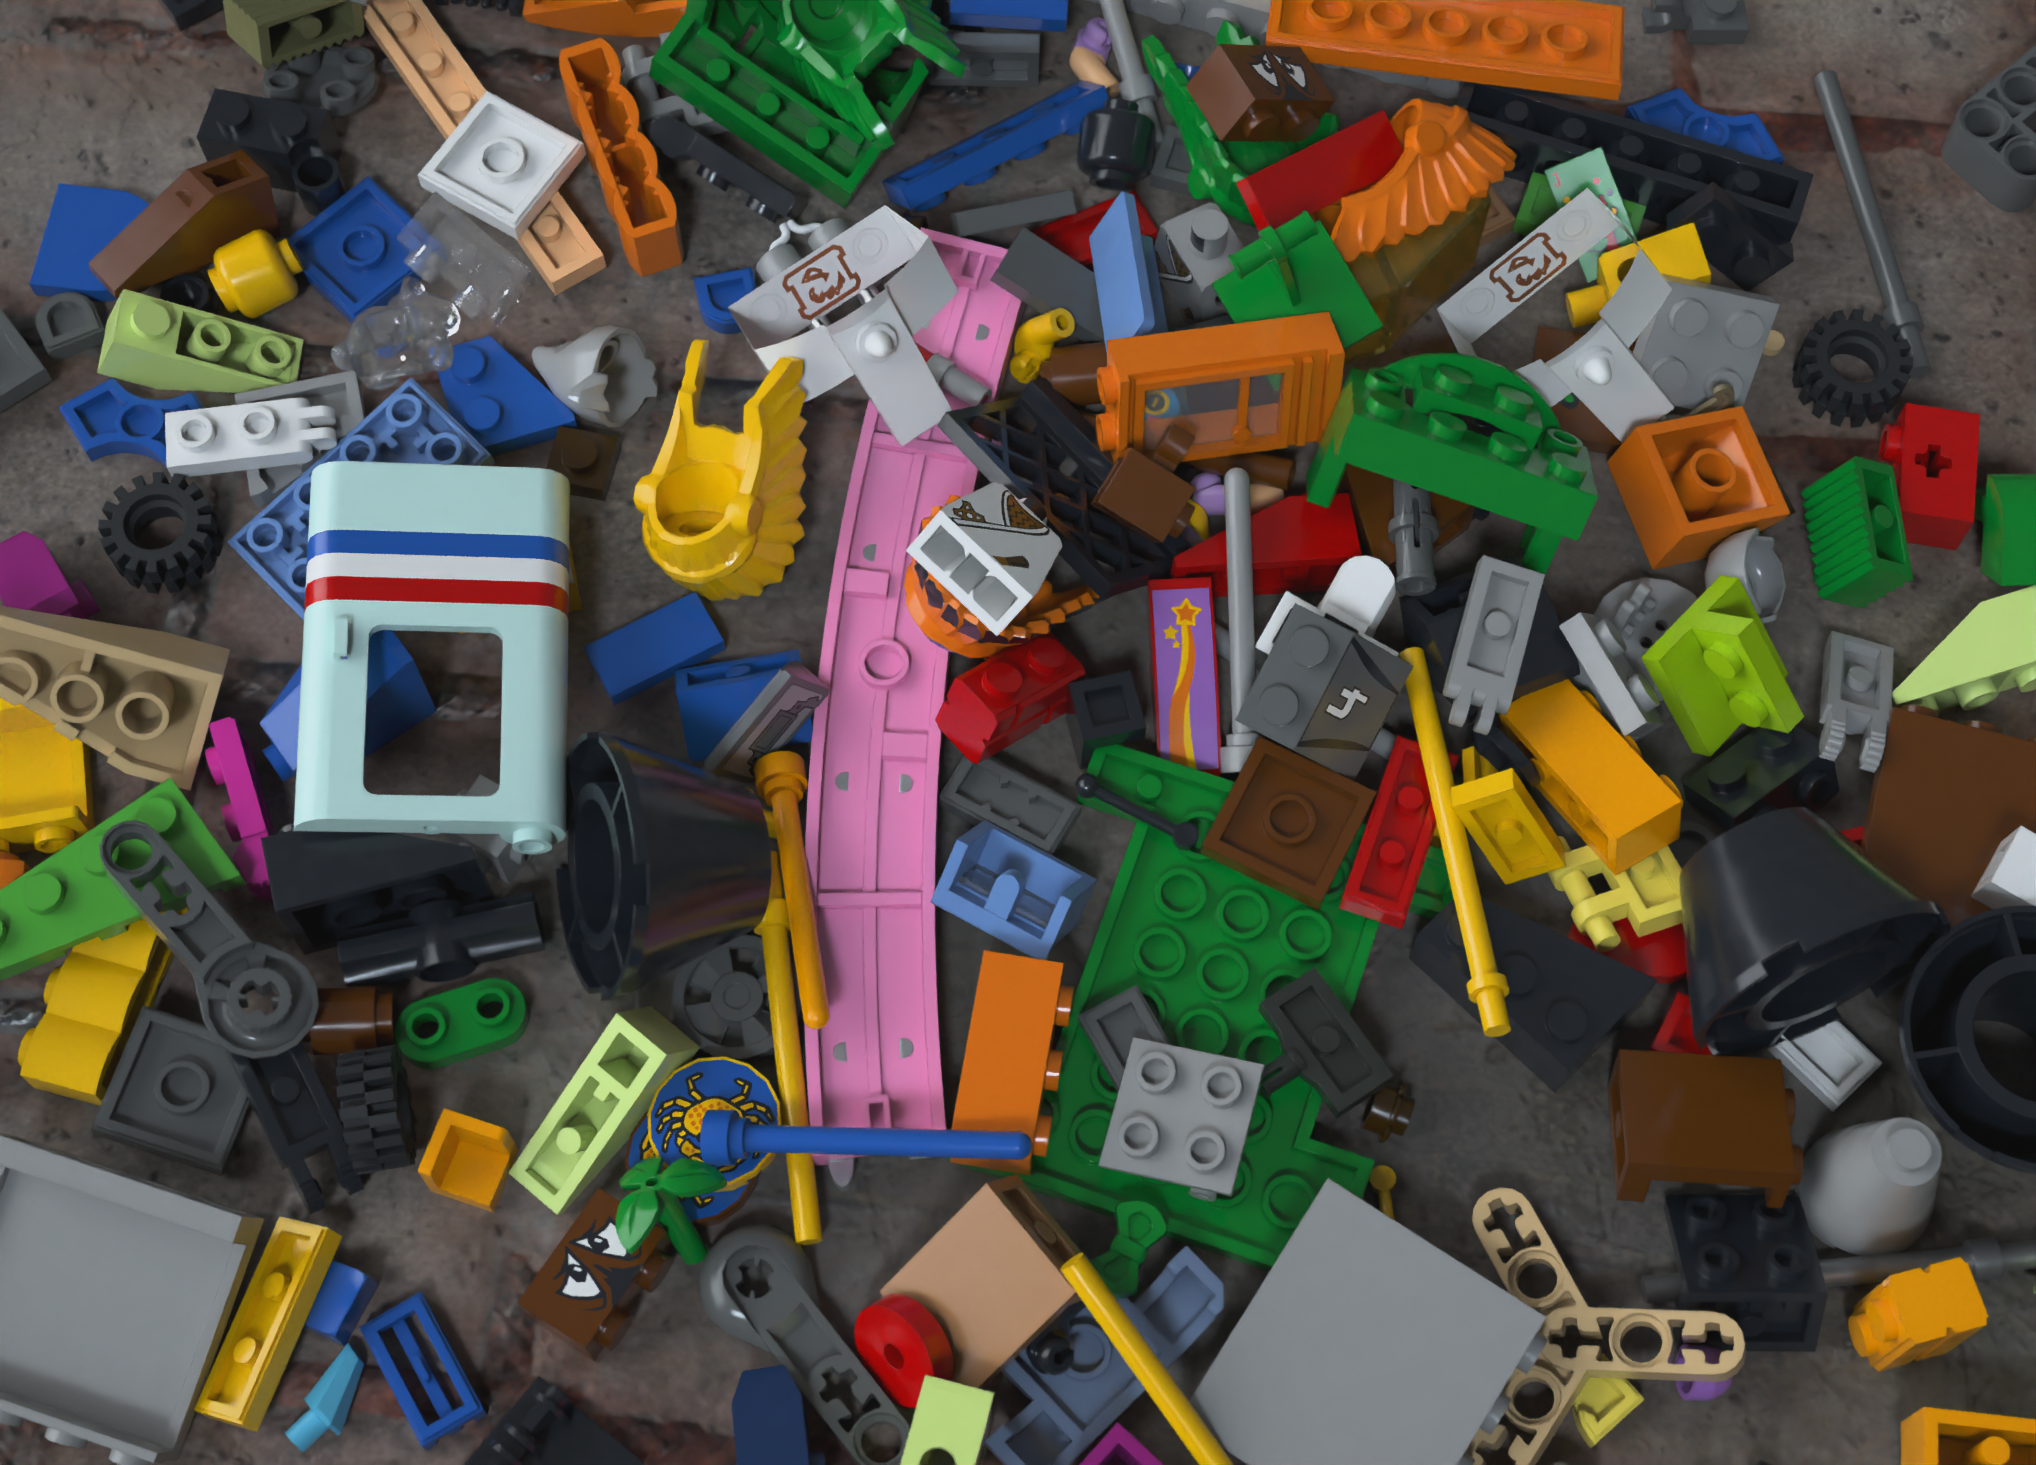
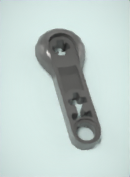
M133 820L123 821L112 826L103 835L100 843V858L103 869L112 883L193 975L202 1019L213 1039L231 1053L251 1059L277 1057L296 1047L311 1030L319 1008L317 985L307 967L289 953L248 937L157 831L148 824ZM128 839L144 841L152 849L150 860L138 869L127 870L120 868L114 863L112 855L115 848L121 842ZM164 867L170 868L169 870L161 872ZM160 873L163 884L172 895L180 897L185 893L189 894L186 898L188 911L185 914L179 916L172 909L163 914L160 913L163 909L162 899L159 891L151 883ZM145 886L142 891L136 889ZM254 989L262 996L273 991L278 995V997H272L274 1011L267 1016L258 1009L247 1014L242 1010V1008H248L246 994Z
M763 1224L741 1226L721 1236L706 1253L698 1276L699 1297L709 1319L726 1333L770 1353L779 1365H785L801 1394L856 1465H900L910 1427L821 1313L813 1268L802 1245L797 1244L795 1239L785 1231ZM752 1266L756 1267L758 1274L761 1273L763 1267L773 1272L767 1278L770 1291L760 1298L756 1297L753 1290L749 1298L739 1292L745 1286L742 1273ZM833 1373L841 1380L848 1378L850 1375L857 1379L852 1384L851 1390L854 1399L863 1411L868 1407L871 1400L876 1401L880 1408L862 1415L849 1433L841 1425L852 1421L853 1418L843 1402L838 1398L828 1403L822 1400L828 1392L825 1379ZM876 1425L891 1426L899 1432L902 1438L900 1452L894 1459L888 1462L877 1463L871 1461L862 1450L864 1435L870 1428Z

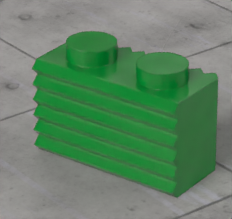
M1854 456L1800 492L1805 499L1802 505L1807 510L1804 514L1805 527L1809 533L1807 537L1813 543L1809 548L1815 554L1811 560L1816 564V567L1813 569L1814 581L1819 589L1816 593L1822 599L1864 608L1869 607L1868 603L1877 602V598L1886 597V593L1894 592L1896 587L1904 586V582L1913 581L1893 466Z

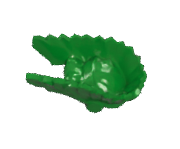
M781 0L777 25L780 35L777 40L791 54L792 63L796 68L799 82L805 84L809 98H818L824 109L834 108L841 119H845L851 128L856 126L861 136H865L870 143L877 140L883 150L895 145L861 83L867 75L872 73L873 68L879 62L891 55L893 49L902 43L903 45L911 46L959 78L962 77L967 67L958 59L961 51L954 45L956 42L946 35L949 29L940 24L941 18L930 10L932 0Z
M1224 20L1216 35L1217 46L1219 44L1259 45L1256 37H1245L1242 27L1232 21ZM1153 34L1142 40V51L1150 75L1163 92L1164 107L1172 116L1186 149L1191 166V171L1187 177L1189 192L1194 199L1210 200L1216 203L1227 218L1257 228L1236 182L1337 133L1340 118L1335 114L1325 112L1320 118V125L1317 130L1301 142L1220 141L1187 90L1186 85L1189 81L1182 69H1178L1170 53L1166 51L1163 44Z

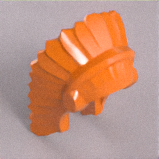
M1412 99L1403 105L1390 120V124L1404 151L1395 166L1384 178L1348 196L1342 197L1340 200L1310 216L1314 222L1320 219L1347 265L1353 264L1360 255L1373 259L1383 245L1395 248L1404 236L1422 238L1429 226L1440 228L1449 213H1465L1470 200L1487 197L1491 183L1503 181L1504 172L1514 170V161L1517 155L1507 147L1501 138L1471 122L1469 113L1464 107L1459 105L1450 107L1437 102Z

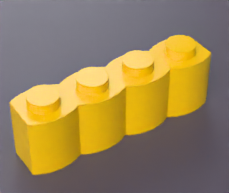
M188 908L176 912L181 916L188 911ZM144 919L127 925L128 931L101 941L99 937L73 946L62 967L58 966L52 970L44 989V1002L47 1005L46 1013L36 1028H30L26 1032L18 1051V1063L21 1066L20 1075L32 1087L90 1104L101 1105L142 1006L153 1008L158 985L163 980L174 957V953Z

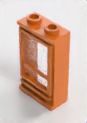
M1321 312L1107 340V366L1098 367L1097 369L1099 397L1102 405H1105V413L1096 415V433L1100 450H1110L1114 463L1122 450L1133 448L1147 458H1150L1166 428L1169 425L1172 427L1174 423L1196 437L1181 462L1287 448L1288 445L1295 444L1296 447L1304 446L1310 442H1318L1320 444L1341 393L1345 352L1330 313Z

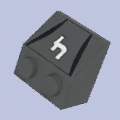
M1295 603L1235 721L1355 781L1414 666L1356 633Z

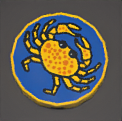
M725 1056L698 1058L675 1069L656 1089L647 1113L648 1140L655 1155L662 1156L664 1169L680 1158L703 1162L700 1149V1133L702 1120L707 1110H736L740 1117H749L752 1125H782L781 1105L769 1080L750 1064ZM751 1152L748 1159H738L734 1166L711 1165L719 1170L727 1181L725 1188L715 1192L733 1191L747 1184L749 1179L757 1176L761 1170L764 1171L775 1159L776 1153Z

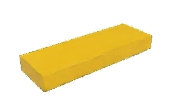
M279 1216L194 1411L217 1421L258 1432L343 1236L327 1227Z

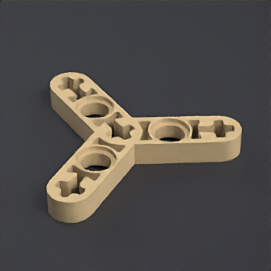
M1497 1188L1486 1192L1478 1199L1473 1208L1472 1222L1476 1234L1506 1290L1517 1299L1546 1316L1545 1321L1538 1330V1332L1548 1338L1541 1354L1527 1374L1515 1368L1502 1390V1393L1512 1398L1504 1415L1520 1431L1535 1435L1529 1445L1525 1444L1519 1435L1516 1436L1508 1450V1455L1515 1465L1537 1464L1590 1377L1719 1382L1728 1380L1736 1375L1744 1365L1746 1346L1743 1332L1738 1324L1727 1315L1712 1311L1588 1307L1532 1205L1523 1194L1510 1188ZM1504 1207L1510 1215L1518 1212L1523 1214L1515 1220V1226L1526 1249L1520 1250L1515 1255L1505 1234L1500 1229L1490 1232L1487 1230V1228L1495 1223L1492 1212L1497 1208ZM1535 1239H1538L1541 1243L1540 1246L1527 1248ZM1514 1255L1507 1263H1503L1501 1260L1503 1256ZM1535 1263L1545 1264L1551 1267L1557 1274V1285L1553 1292L1547 1297L1540 1299L1529 1298L1518 1287V1278L1522 1270ZM1568 1325L1578 1326L1581 1337L1585 1339L1603 1340L1599 1326L1612 1325L1609 1334V1345L1613 1360L1600 1361L1602 1358L1600 1346L1593 1345L1579 1346L1575 1358H1565L1561 1346L1552 1344L1553 1338L1563 1337ZM1646 1326L1658 1332L1662 1338V1347L1656 1358L1649 1362L1639 1363L1625 1356L1621 1344L1624 1335L1630 1329ZM1683 1327V1343H1702L1706 1341L1707 1331H1720L1723 1343L1734 1345L1733 1351L1721 1352L1720 1363L1710 1364L1706 1363L1703 1351L1698 1349H1682L1685 1363L1671 1364L1675 1348L1670 1328ZM1529 1382L1546 1384L1554 1393L1552 1409L1546 1416L1539 1419L1526 1418L1515 1408L1517 1391ZM1498 1424L1489 1435L1479 1428L1465 1451L1466 1454L1475 1459L1473 1465H1487L1480 1455L1481 1451L1486 1446L1497 1451L1509 1435L1508 1430L1505 1426Z

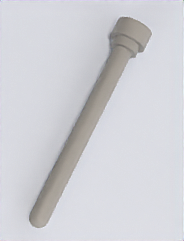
M1235 467L1230 469L1224 477L1232 734L1226 735V747L1220 748L1221 774H1240L1258 737L1260 736L1265 739L1263 734L1235 721L1256 680L1250 479L1244 469Z

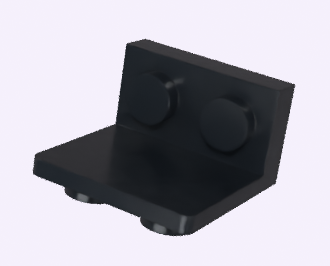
M1667 1195L1664 1211L1682 1281L1677 1310L1712 1311L1727 1315L1742 1330L1746 1351L1815 1352L1828 1290L1801 1199L1795 1195H1787L1782 1208H1769L1766 1206L1765 1195ZM1673 1327L1677 1351H1679L1683 1344L1708 1345L1721 1351H1733L1734 1345L1723 1343L1720 1331H1707L1706 1341L1702 1343H1683V1327Z

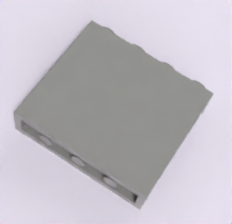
M0 1133V1423L21 1427L24 1419L47 1426L44 1437L58 1444L85 1449L88 1441L111 1448L108 1459L119 1465H152V1463L178 1460L195 1414V1405L208 1378L264 1218L16 1135Z
M1328 1178L1189 1402L1220 1446L1248 1465H1473L1475 1459L1466 1454L1465 1451L1479 1428L1490 1435L1498 1425L1512 1398L1502 1393V1390L1515 1368L1527 1374L1538 1359L1548 1341L1546 1336L1538 1332L1546 1316Z

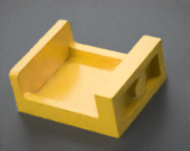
M0 698V852L15 854L37 850L43 853H57L95 827L89 745L76 737L71 741L56 732L53 723L21 704L14 706Z

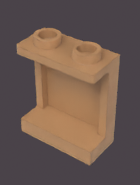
M1015 1174L986 1183L879 1292L883 1297L892 1293L904 1294L922 1304L937 1320L949 1342L954 1361L952 1382L987 1391L994 1388L1003 1379L1001 1372L1069 1305L1081 1301V1298L1060 1268L1069 1259L1082 1252L1021 1178Z

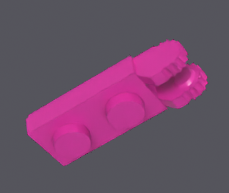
M227 717L208 723L215 746L205 749V755L217 786L226 784L231 803L221 806V811L231 840L233 842L241 841L233 854L236 868L246 882L251 894L257 897L259 901L265 900L268 903L273 898L261 838L275 835V830L250 743L236 720Z

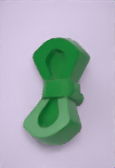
M1129 1200L1116 1205L1114 1213L1118 1235L1113 1239L1108 1252L1090 1260V1263L1105 1280V1284L1116 1299L1127 1298L1137 1294L1138 1268L1146 1258L1147 1249L1164 1238L1168 1233V1226L1158 1208L1142 1200Z

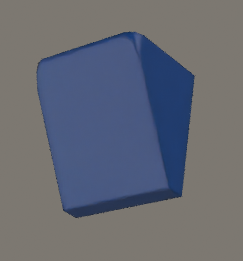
M332 1260L303 1327L345 1347L374 1295L378 1284L370 1275Z

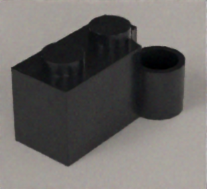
M217 88L214 89L196 136L207 162L242 149L269 176L271 188L299 193L304 209L313 216L319 215L348 192L338 167V161L343 149L328 109Z

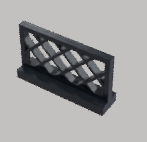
M1045 377L1030 380L1019 397L948 411L937 425L991 483L1003 484L1018 499L1031 498L1044 507L1047 514L1046 525L1060 538L1063 545L1058 554L1101 599L1147 586L1148 580L1169 579L1174 557L1203 542L1199 535L1187 524L1176 539L1167 535L1163 543L1153 544L1090 505L1114 465L1110 450H1100L1094 427L1057 390L1052 388V384ZM976 433L992 439V442L979 437ZM1008 446L1029 455L1030 459L1008 450ZM1016 475L1032 481V485L1020 480ZM1049 489L1071 498V502L1050 493ZM1056 517L1072 523L1073 528L1062 524ZM1090 532L1111 540L1112 545L1091 536ZM1098 561L1114 567L1115 573L1110 575Z

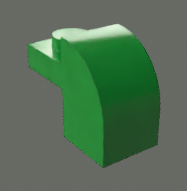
M2036 473L1987 474V486L1976 487L1974 518L1984 523L1980 572L2000 586L2036 585Z

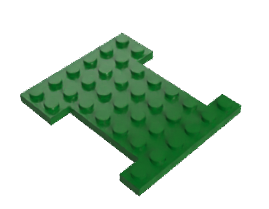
M1119 744L1095 748L1086 773L1096 776L1101 786L1176 825L1182 822L1192 823L1198 830V841L1194 848L1180 850L1173 844L1172 837L1096 797L1086 799L1078 795V804L1135 822L1136 825L1075 992L1069 1026H1063L1055 1050L1064 1051L1058 1091L1045 1090L1041 1114L1053 1116L1047 1156L1034 1155L1030 1176L963 1164L958 1165L998 1179L1017 1174L1030 1190L1114 1219L1115 1207L1120 1202L1129 1200L1149 1202L1158 1208L1168 1226L1167 1237L1270 1272L1326 1180L1329 1178L1355 1196L1363 1199L1375 1160L1310 1139L1322 1098L1312 1086L1298 1076L1272 1093L1268 1098L1260 1092V1085L1232 1196L1217 1193L1215 1201H1205L1189 1194L1190 1187L1101 1168L1099 1167V1162L1118 1093L1079 1026L1078 1015L1137 985L1171 1045L1264 1064L1265 1066L1283 1053L1279 1039L1258 1011L1260 1002L1315 967L1350 1014L1380 923L1339 908L1367 825L1362 824L1318 911L1201 854L1202 844L1235 782ZM1430 845L1408 912L1433 919L1454 898L1443 850Z

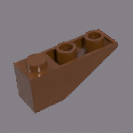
M242 149L187 169L88 263L90 271L117 299L123 289L141 293L151 285L183 273L199 271L206 264L214 262L213 255L218 248L254 230H266L274 239L280 237L269 176Z

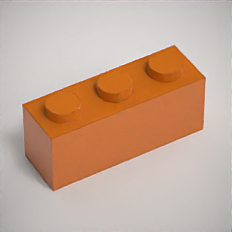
M983 951L951 1130L1020 1131L1030 1137L1032 1150L1027 1157L1019 1160L950 1158V1163L1030 1176L1034 1155L1047 1156L1053 1116L1042 1115L1041 1110L1045 1090L1058 1091L1064 1051L1054 1050L1052 1045L1056 1025L1069 1026L1075 988L1063 985L1064 963Z

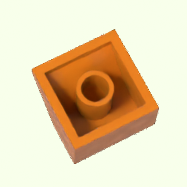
M1743 406L1637 426L1607 461V465L1652 570L1706 559L1728 536L1754 528H1759L1760 532L1786 519L1790 515L1788 506Z

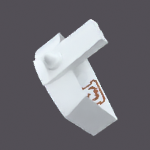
M1586 188L1439 306L1437 311L1459 354L1476 356L1471 345L1472 342L1614 229L1621 226L1639 247V251L1621 285L1599 312L1602 318L1577 342L1545 363L1539 359L1513 372L1529 382L1543 396L1550 407L1573 392L1623 443L1635 427L1656 423L1675 408L1667 395L1629 349L1660 309L1672 288L1625 224L1597 196Z
M886 205L727 307L767 373L770 372L780 357H796L803 360V375L798 386L806 394L804 402L821 395L855 375L895 440L901 446H904L939 423L946 412L953 411L912 336L947 305L959 291L930 237ZM909 261L884 285L885 289L857 310L827 327L821 325L789 339L809 326L814 318L818 320L819 316L823 317Z

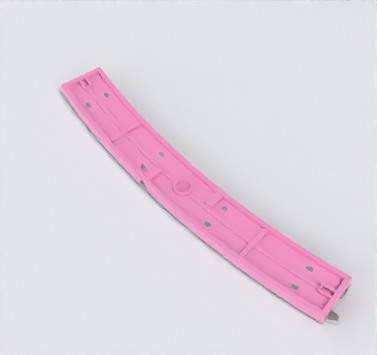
M921 227L920 230L930 237L959 292L912 338L915 343L934 354L939 353L954 362L957 365L956 368L990 388L992 394L988 403L999 401L1015 337L1026 307V303L990 281L1008 249ZM942 389L952 410L972 407L945 389ZM870 398L847 492L824 626L818 678L828 686L829 694L814 710L805 854L830 1020L824 1028L818 1030L809 1028L804 1022L810 1126L946 1129L938 1019L936 905L930 901L936 890L940 749H942L943 732L938 728L935 718L943 702L946 701L951 652L931 642L915 623L906 605L904 583L907 567L912 562V556L906 550L918 537L922 519L930 516L933 506L944 507L950 494L962 498L978 490L981 472L937 426L939 423L904 446H901L895 440ZM976 433L979 437L989 441L988 437ZM812 1154L814 1166L828 1165L832 1181L841 1192L848 1191L852 1186L855 1174V1157L869 1156ZM909 1157V1160L930 1157Z

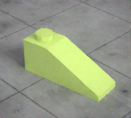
M651 1006L616 1013L508 1173L555 1214L564 1213L629 1140L630 1134L643 1115L649 1110L656 1089L675 1069L688 1064L700 1046Z

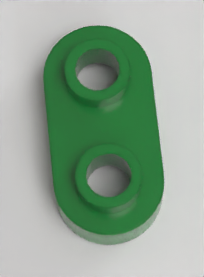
M498 978L485 979L415 1001L407 1006L397 1019L395 1040L399 1049L411 1064L422 1069H438L512 1045L521 1038L528 1026L529 1010L522 993L514 984ZM492 1001L503 1003V1009L498 1016L494 1018H484L481 1016V1011L487 1003ZM428 1021L439 1023L438 1031L434 1036L427 1039L417 1037V1031L423 1023Z

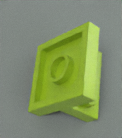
M1720 575L1641 657L1692 753L1711 757L1741 724L1754 728L1762 727L1789 733L1804 717L1785 680L1788 672L1739 578Z

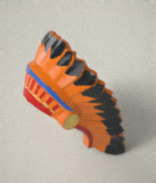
M1060 493L1055 494L1071 502V498ZM950 494L945 506L961 497ZM943 506L932 507L930 516L923 518L921 521L918 536ZM913 557L911 564L907 567L904 583L908 611L920 630L931 642L954 654L968 658L983 657L986 661L1014 645L1028 643L1031 638L1049 634L1051 628L1065 623V619L1091 609L1092 606L1108 599H1101L1088 584L1063 593H1052V584L1045 577L1037 594L1007 627L996 636Z

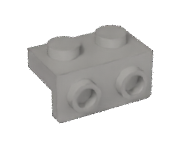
M1580 612L1559 625L1579 662L1580 675L1569 678L1570 682L1579 691L1586 690L1596 699L1602 710L1603 717L1618 733L1622 732L1624 736H1631L1636 742L1665 724L1656 710L1660 702L1654 689L1640 672L1635 674L1623 655V652L1627 650L1626 644L1608 618L1602 620L1598 615Z

